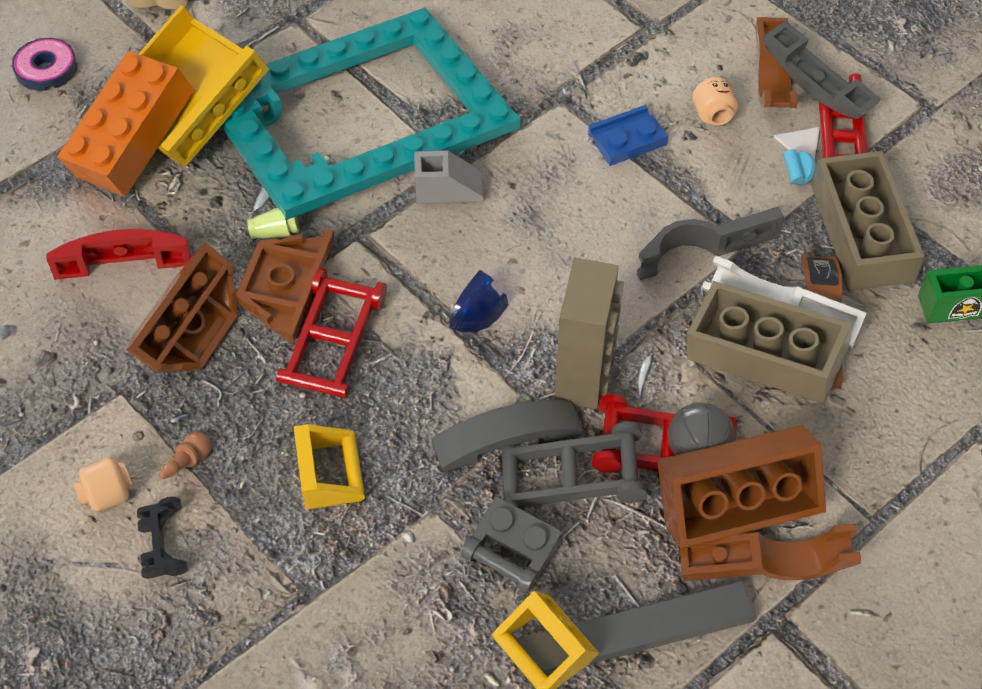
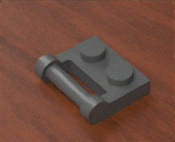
M495 496L473 535L464 544L461 556L471 562L474 560L479 561L517 582L519 589L529 593L562 539L563 533L559 529ZM489 538L530 560L529 567L524 569L483 547L486 540Z

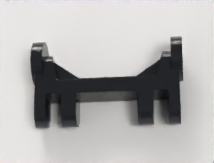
M166 497L157 504L137 509V517L140 519L137 522L138 531L152 533L153 551L140 555V564L146 566L141 569V576L143 578L149 579L163 575L178 576L188 571L187 562L172 558L165 551L163 526L168 517L182 508V501L177 497Z

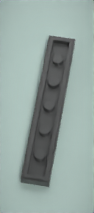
M740 581L578 622L575 625L599 652L590 663L593 664L752 623L756 615L743 582ZM548 631L515 638L545 675L552 674L569 657Z

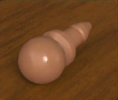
M201 432L188 434L183 442L175 448V456L164 464L159 477L161 479L172 477L185 466L193 467L198 461L207 458L212 449L209 437Z

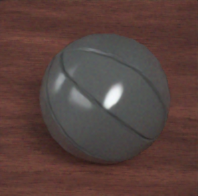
M694 402L682 407L676 412L668 428V443L675 456L734 442V426L728 415L716 405L706 402Z

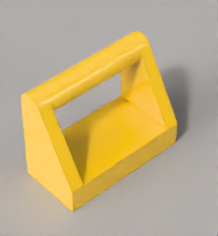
M311 424L294 426L305 510L364 500L365 493L355 431ZM342 445L348 486L317 483L313 450Z
M533 591L492 634V637L536 689H557L589 665L599 654L598 650L548 594ZM534 617L540 621L569 655L549 677L545 675L511 635Z

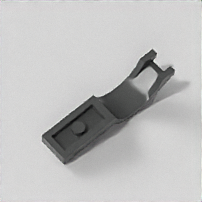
M775 207L719 225L696 219L676 221L664 227L639 253L641 266L637 269V276L639 280L656 276L658 271L657 265L661 257L670 249L680 246H697L709 250L715 256H721L780 237L784 215L779 207Z

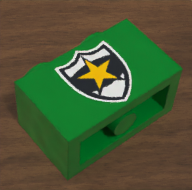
M982 265L928 270L926 272L918 298L927 324L982 318Z

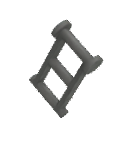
M621 422L612 427V434L521 447L512 445L502 448L503 500L517 508L616 495L619 501L625 503H635L644 500L647 497V487L645 484L638 482L635 442L642 437L641 426L635 422ZM620 447L623 479L578 485L576 453ZM561 455L563 487L518 493L517 461Z

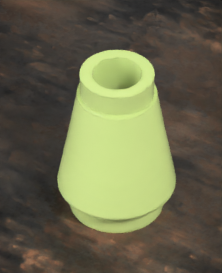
M278 208L252 219H247L251 239L287 238L292 236V234L300 232L297 216L285 220V217Z

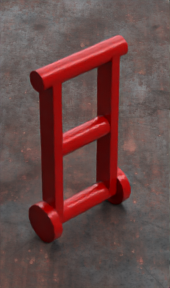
M318 268L312 282V295H315V299L287 369L280 368L278 370L276 381L346 399L350 386L345 384L372 310L380 311L384 305L387 284L378 282L375 288L338 280L328 277L326 269ZM329 292L365 300L353 333L316 325ZM310 338L347 346L334 381L297 372Z
M608 394L600 398L599 410L605 414L603 435L612 434L611 429L619 423V420L663 426L660 457L636 453L638 468L658 470L657 460L675 456L668 443V428L675 414L628 407L627 399L616 394ZM728 416L734 426V441H736L737 419ZM611 448L596 452L592 456V467L604 473L619 471L622 465L621 450Z

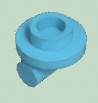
M794 149L783 153L791 183L794 185L807 184L815 172L813 156L807 152L797 153Z

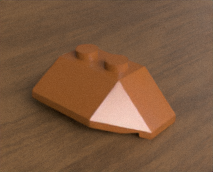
M203 243L172 280L138 327L126 351L155 372L201 370L238 316L236 292L232 277L234 275L233 264L209 245Z

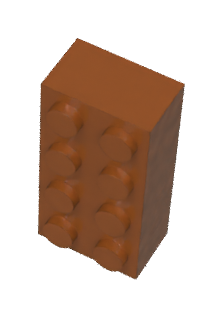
M803 425L657 460L665 527L680 548L826 512L821 443Z

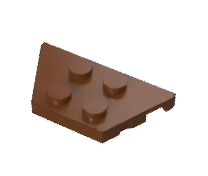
M322 230L323 236L306 239L302 238V234H298L281 240L269 239L258 241L236 293L237 303L289 343H294L313 296L312 282L315 272L318 268H324L335 239L334 230Z

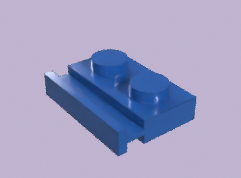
M646 105L591 124L588 127V135L593 137L596 147L609 166L666 146L668 142V135L653 114L650 115L648 113Z

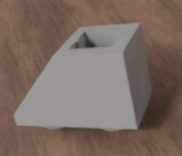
M448 150L414 152L416 204L483 201L481 170Z

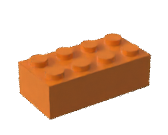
M127 51L57 158L76 178L126 197L195 90L177 67Z

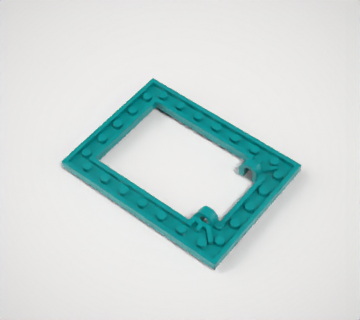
M422 8L267 63L268 72L221 125L276 207L282 212L285 220H288L415 170L414 152L448 150L456 154L520 129L521 119L426 8ZM410 45H414L469 111V113L331 166L327 164L319 152L311 154L312 165L305 167L300 159L289 162L265 128L274 124L279 119L283 110L281 99L277 93ZM269 104V109L262 114V106Z

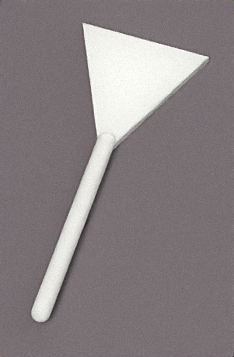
M820 127L774 135V138L789 150L794 149L797 153H810L815 160Z

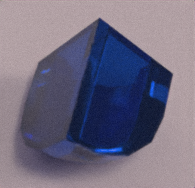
M479 270L471 279L454 306L449 328L460 332H477L488 328L499 319L509 306L505 293L499 296L498 292L491 286V283L494 281L491 276Z

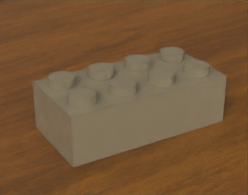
M877 151L818 159L811 186L848 291L916 282L925 256L884 152Z
M575 257L573 259L559 318L554 400H567L576 406L597 409L600 396L607 395L610 369L613 367L616 354L618 322L621 312L620 303L624 287V281L617 280L619 265Z
M713 281L686 334L687 360L825 404L849 349L852 323Z

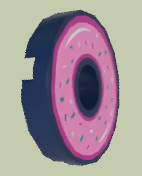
M39 38L27 42L17 50L12 59V69L18 82L28 89L42 91L46 90L45 87L52 85L54 88H57L69 81L76 72V56L72 47L63 40ZM44 62H51L48 66L39 67Z

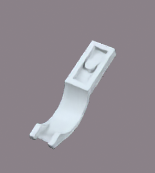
M718 256L714 257L713 264L718 266L711 283L704 281L702 290L708 292L713 281L851 322L849 347L853 348L866 317V312L800 287H786L768 282L744 271L729 260Z

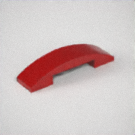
M123 229L91 234L67 242L46 255L54 280L89 276V265L155 258L158 269L185 266L191 259L186 238L167 232L147 229Z

